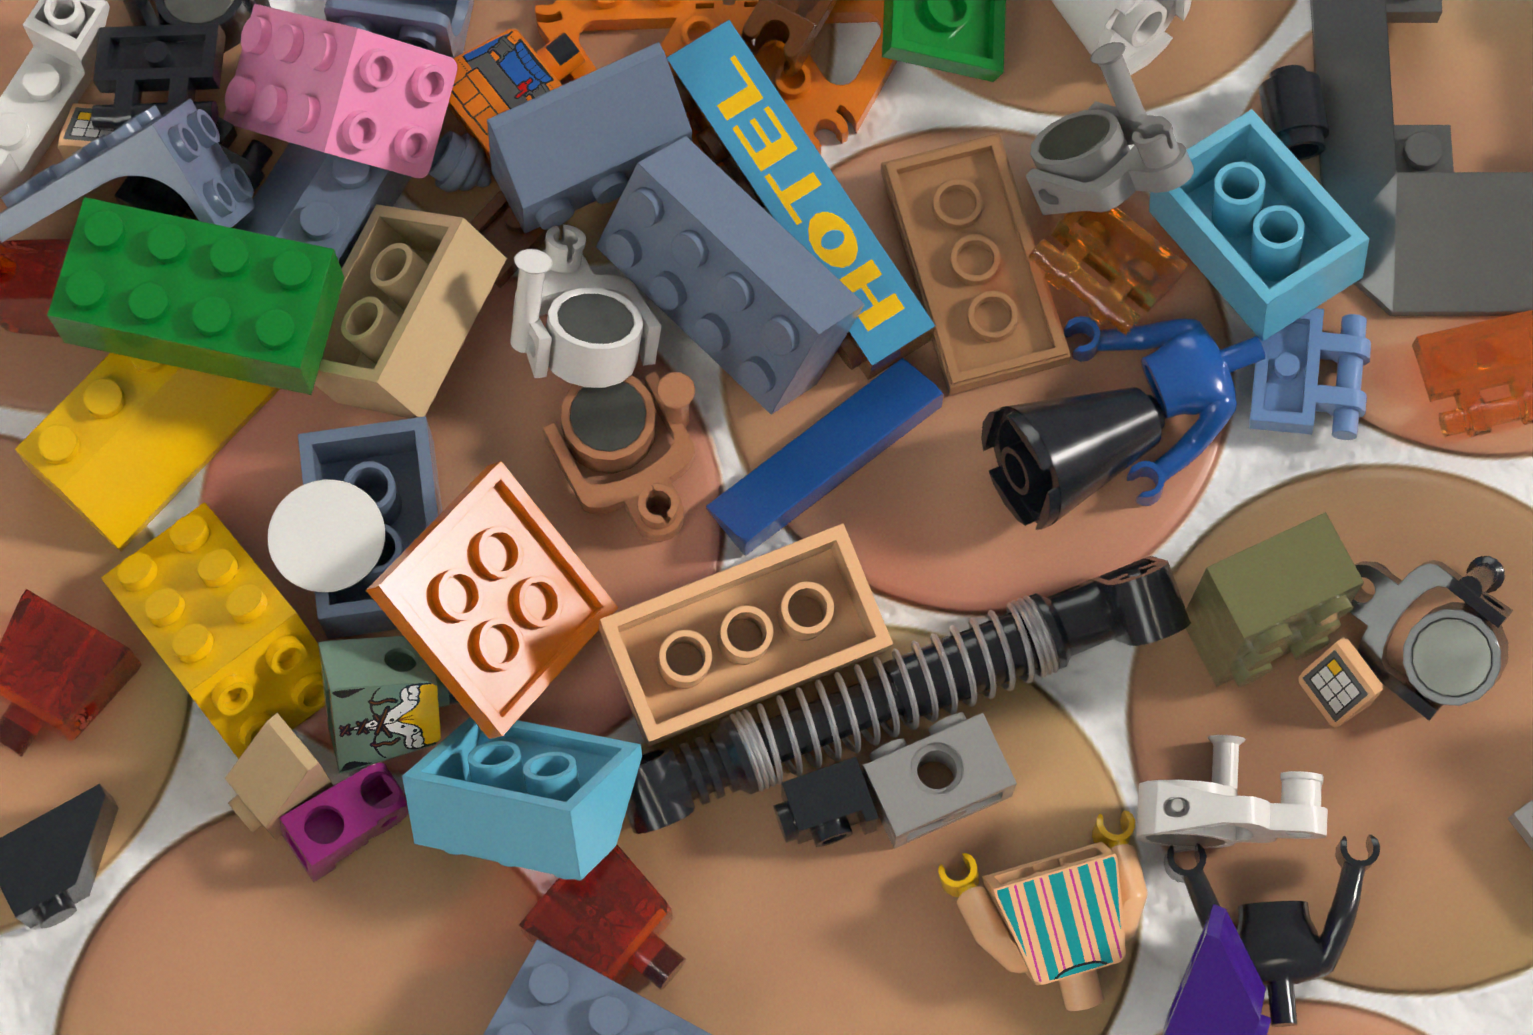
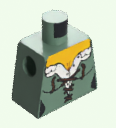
M404 636L332 640L318 643L327 725L339 774L433 746L441 739L439 707L460 703Z

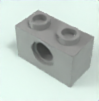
M963 712L950 715L928 728L931 735L908 746L905 739H897L880 746L869 754L872 762L863 765L862 774L875 809L894 849L1012 797L1017 783L983 713L966 719ZM928 762H940L950 769L954 780L945 788L932 789L921 782L917 771Z

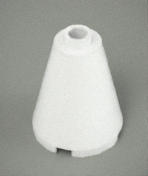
M1192 0L1051 1L1090 55L1105 44L1112 42L1123 43L1126 47L1122 55L1129 73L1132 75L1151 63L1167 47L1173 37L1165 32L1175 15L1181 20H1185Z

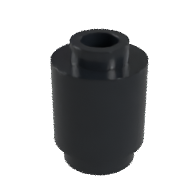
M1288 65L1273 70L1269 74V79L1259 86L1264 123L1299 161L1320 155L1326 148L1324 139L1329 135L1320 77L1316 73L1306 71L1305 67L1300 65Z

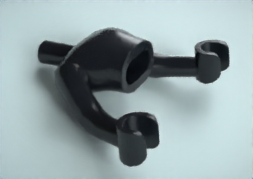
M1369 834L1366 840L1368 859L1356 860L1350 856L1347 850L1346 836H1343L1338 843L1335 857L1341 867V872L1331 908L1328 912L1323 931L1319 936L1311 920L1308 902L1306 901L1258 902L1238 906L1237 932L1264 986H1267L1272 1027H1287L1298 1024L1294 984L1312 981L1334 971L1355 923L1365 871L1374 864L1380 854V844L1378 839L1372 834ZM1196 844L1194 854L1196 867L1186 870L1178 867L1175 863L1173 845H1170L1164 857L1165 871L1171 879L1185 884L1203 929L1212 905L1220 906L1203 871L1207 858L1205 849L1200 844Z

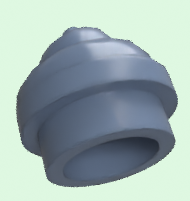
M448 131L436 146L432 165L428 173L436 179L435 185L448 193L455 192L458 189L460 191H469L475 186H489L491 183V171L488 163L485 161V152L482 145L475 137L468 133L460 136L453 131Z

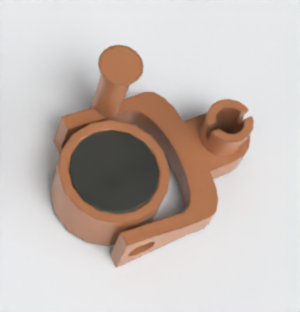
M654 371L644 376L645 386L639 379L633 376H629L619 384L605 388L571 385L562 402L560 419L564 437L562 438L554 422L543 427V432L548 448L581 507L587 513L598 515L611 513L625 507L633 524L643 537L657 542L673 538L683 526L684 507L672 482L682 477L691 468L695 460L694 443L685 429L689 423V403H691L695 396L693 381L682 372L668 373L660 379L657 372ZM657 410L674 440L667 453L639 473L620 481L607 484H590L583 479L572 456L579 464L595 472L612 474L631 469L647 456L655 440ZM657 505L664 506L668 509L667 517L663 519L661 515H653L649 512V509Z

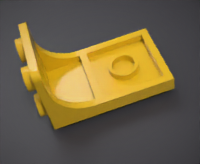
M205 502L186 516L177 520L171 527L134 554L125 558L120 564L101 577L114 597L238 759L264 724L276 713L293 730L325 706L319 644L297 612Z

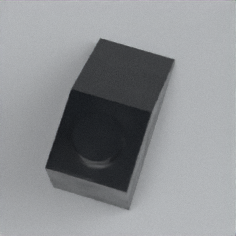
M101 784L92 787L0 838V888L14 916L30 929L38 924L41 928H49L65 921L77 911L75 904L90 896L118 811L114 798Z

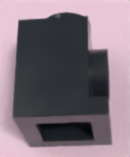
M856 757L781 782L783 802L773 805L786 843L797 839L798 844L813 839L816 847L830 845L852 835L851 826L860 823L864 835L877 831L879 817Z

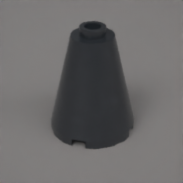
M1137 387L998 408L989 412L984 419L981 441L983 451L994 447L998 467L989 470V474L1004 505L1017 521L1026 526L1037 522L1035 530H1042L1053 525L1158 445L1161 440V430L1165 425V418L1160 404L1152 395H1146Z

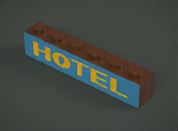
M731 21L724 22L668 56L667 61L685 112L691 114L701 129L696 134V137L704 153L716 165L723 162L735 183L865 304L837 350L844 363L851 370L859 366L869 380L895 364L901 358L906 357L930 342L935 324Z

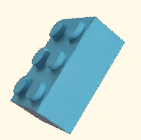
M1253 109L1187 149L1194 167V173L1184 185L1167 192H1150L1149 212L1262 342L1363 278L1369 244L1368 236Z

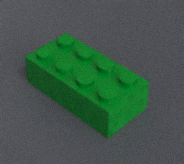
M84 197L47 316L64 343L312 395L345 278L335 250L332 248Z

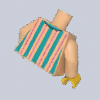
M1123 810L1120 817L1122 834L1117 835L1108 832L1103 824V815L1099 813L1092 829V838L1095 844L982 876L985 888L977 887L979 885L977 864L972 855L968 853H962L964 863L970 871L968 877L964 880L953 881L947 877L942 864L938 868L942 888L947 894L959 897L957 906L976 942L1009 972H1025L1035 985H1045L1059 981L1064 1004L1068 1011L1089 1009L1104 1001L1096 969L1119 963L1125 959V942H1128L1135 936L1146 903L1148 892L1137 849L1128 844L1135 830V818L1129 811Z

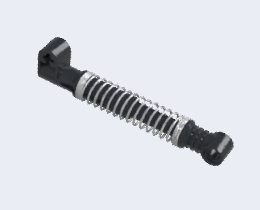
M1148 556L1047 598L1036 593L1030 596L1025 595L1023 599L1019 598L1017 601L1013 600L1007 604V614L997 617L994 611L989 610L987 614L989 621L978 625L974 618H970L968 622L969 629L959 632L955 626L951 625L949 629L951 636H946L939 640L937 634L932 633L930 636L932 644L920 648L918 642L912 641V652L902 656L894 648L892 651L893 659L881 663L880 659L874 656L873 664L878 674L877 676L866 680L860 665L855 664L853 669L859 682L846 688L841 674L836 672L834 678L840 691L826 695L822 682L816 680L815 686L820 699L807 703L802 689L797 687L795 692L801 704L800 707L788 711L782 696L778 695L776 701L782 713L769 719L763 704L758 703L757 709L762 720L760 723L755 724L750 712L743 709L742 712L737 711L736 715L731 713L730 717L721 719L717 730L709 733L710 741L707 743L700 736L693 739L695 747L690 749L687 742L678 745L680 753L677 755L669 747L642 754L626 810L633 832L635 834L648 833L678 822L694 812L695 805L693 800L699 798L702 805L710 802L709 794L714 792L717 799L726 796L724 788L729 786L732 793L741 790L748 794H753L758 791L762 792L764 788L769 789L770 785L773 787L776 784L779 785L783 781L781 765L783 762L793 775L799 777L803 769L801 755H804L812 767L819 769L822 765L821 747H823L830 758L839 761L842 752L840 739H842L849 750L858 753L861 749L860 731L868 742L876 746L880 742L881 735L879 724L887 734L896 738L900 732L899 717L906 726L915 730L919 725V717L924 716L929 721L935 722L938 718L939 709L943 708L946 712L955 714L959 701H963L971 707L975 706L977 694L979 693L992 699L999 685L1005 690L1012 691L1015 687L1016 678L1019 677L1028 684L1033 682L1035 673L1044 678L1046 675H1051L1052 672L1056 673L1059 669L1067 667L1071 656L1112 639L1129 646H1139L1162 640L1184 630L1191 622L1169 562L1164 559ZM892 718L894 731L886 723L887 720ZM870 727L874 729V738L867 730ZM854 734L855 746L851 743L848 736ZM834 742L836 754L828 744ZM815 751L816 761L809 752ZM793 758H795L797 769L793 766V764L790 761ZM774 766L776 768L777 777L773 769Z

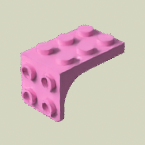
M254 4L251 17L247 20L242 30V51L235 77L229 83L225 94L226 111L223 118L225 121L243 129L420 179L427 176L432 165L457 73V63L452 57L356 27Z

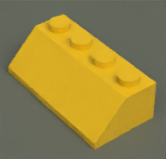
M109 353L15 448V451L31 473L122 552L280 388Z

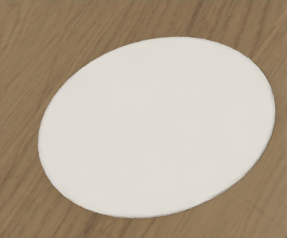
M318 480L304 484L292 491L276 508L268 529L269 552L279 572L296 586L315 592H335L361 581L377 564L385 542L384 520L374 500L357 486L339 480Z

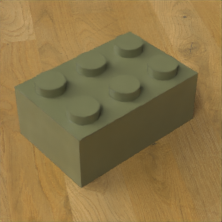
M1325 512L1206 567L1186 608L1191 624L1185 629L1216 687L1233 679L1241 687L1271 672L1273 667L1270 662L1292 652L1294 658L1299 660L1327 646L1330 643L1327 635L1341 627L1339 619L1353 609L1351 602L1364 584V581Z

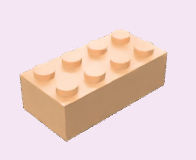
M844 523L614 613L599 621L600 633L646 748L883 654L893 645Z

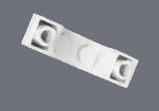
M39 0L24 22L23 27L33 44V48L0 97V197L29 179L64 125L72 104L78 103L91 83L96 61L100 27H105L110 9L107 1Z

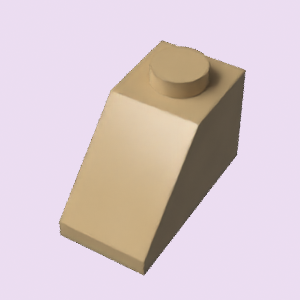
M278 713L264 724L225 777L226 781L237 793L228 802L229 806L252 833L263 825L275 840L282 836L279 817L334 786L317 759Z

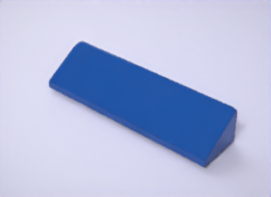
M901 358L706 505V509L746 556L940 409L944 394L936 384L904 358Z

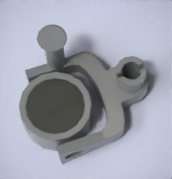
M1121 42L1105 44L1095 50L1090 57L1092 63L1099 64L1116 107L1095 101L1088 108L1089 110L1066 115L1051 123L1037 135L1031 144L1030 155L1036 169L1032 168L1026 175V178L1042 215L1078 211H1109L1126 201L1135 191L1154 193L1171 191L1184 185L1194 173V167L1186 147L1182 143L1176 142L1171 123L1162 116L1146 115L1122 55L1126 46Z

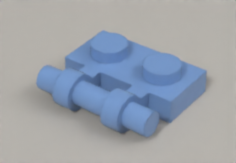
M1314 308L1262 342L1260 340L1265 352V359L1255 363L1249 429L1312 435L1315 411L1327 412L1333 416L1332 436L1341 440L1356 439L1359 418L1366 414L1367 394L1361 391L1363 366L1370 362L1371 341L1366 338L1367 318L1357 314L1345 315L1342 317L1340 334L1322 332L1324 309ZM1320 359L1333 360L1338 364L1336 386L1318 385Z

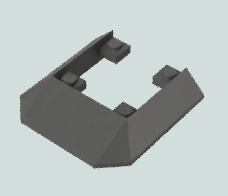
M1310 0L1314 73L1320 77L1329 127V135L1324 139L1326 148L1319 155L1321 186L1369 238L1363 278L1353 284L1389 316H1533V172H1454L1451 125H1394L1387 23H1438L1442 14V0Z

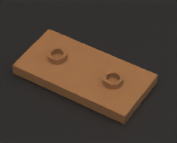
M1000 133L882 162L881 175L921 305L935 324L932 341L949 395L1069 364L1071 354Z

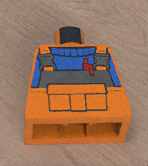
M508 29L453 58L457 63V73L447 108L467 133L475 137L482 145L485 155L490 160L487 119L562 86L560 80L582 65L585 59L573 41L564 32L535 52L517 29Z

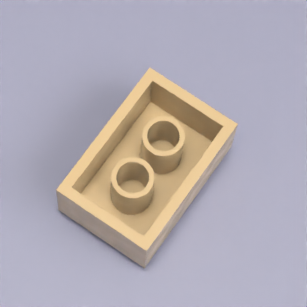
M376 204L342 267L345 279L314 385L336 403L406 418L425 417L507 258L462 217Z

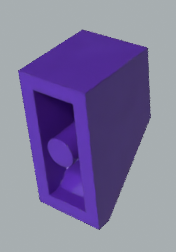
M1215 904L1212 905L1168 1011L1162 1035H1267L1271 1018L1261 1014L1266 988L1227 910Z

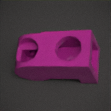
M382 762L360 770L279 817L282 836L314 883L336 869V863L368 844L369 839L381 835L401 822L409 814L404 791L387 766Z

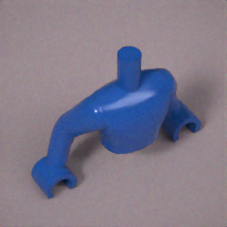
M1079 316L1069 320L1063 332L1065 337L1083 333L1091 338L1092 341L1089 344L1077 347L1072 353L1073 359L1080 362L1089 361L1098 351L1159 348L1155 352L1143 357L1141 363L1154 398L1160 404L1164 417L1169 419L1183 414H1200L1199 419L1182 438L1155 462L1141 461L1134 464L1129 470L1127 481H1133L1139 477H1148L1156 484L1154 489L1142 492L1137 496L1136 502L1142 506H1151L1159 500L1164 483L1193 462L1211 444L1236 411V394L1231 372L1265 359L1263 346L1257 336L1220 350L1201 322L1195 319L1164 320L1142 326L1100 330L1094 320L1089 317Z

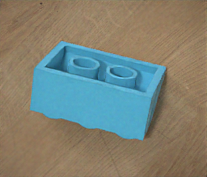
M469 717L402 776L414 844L441 849L449 854H463L495 861L507 867H522L549 873L561 879L581 881L617 845L642 758L641 744L517 720L503 736L489 739L475 721Z

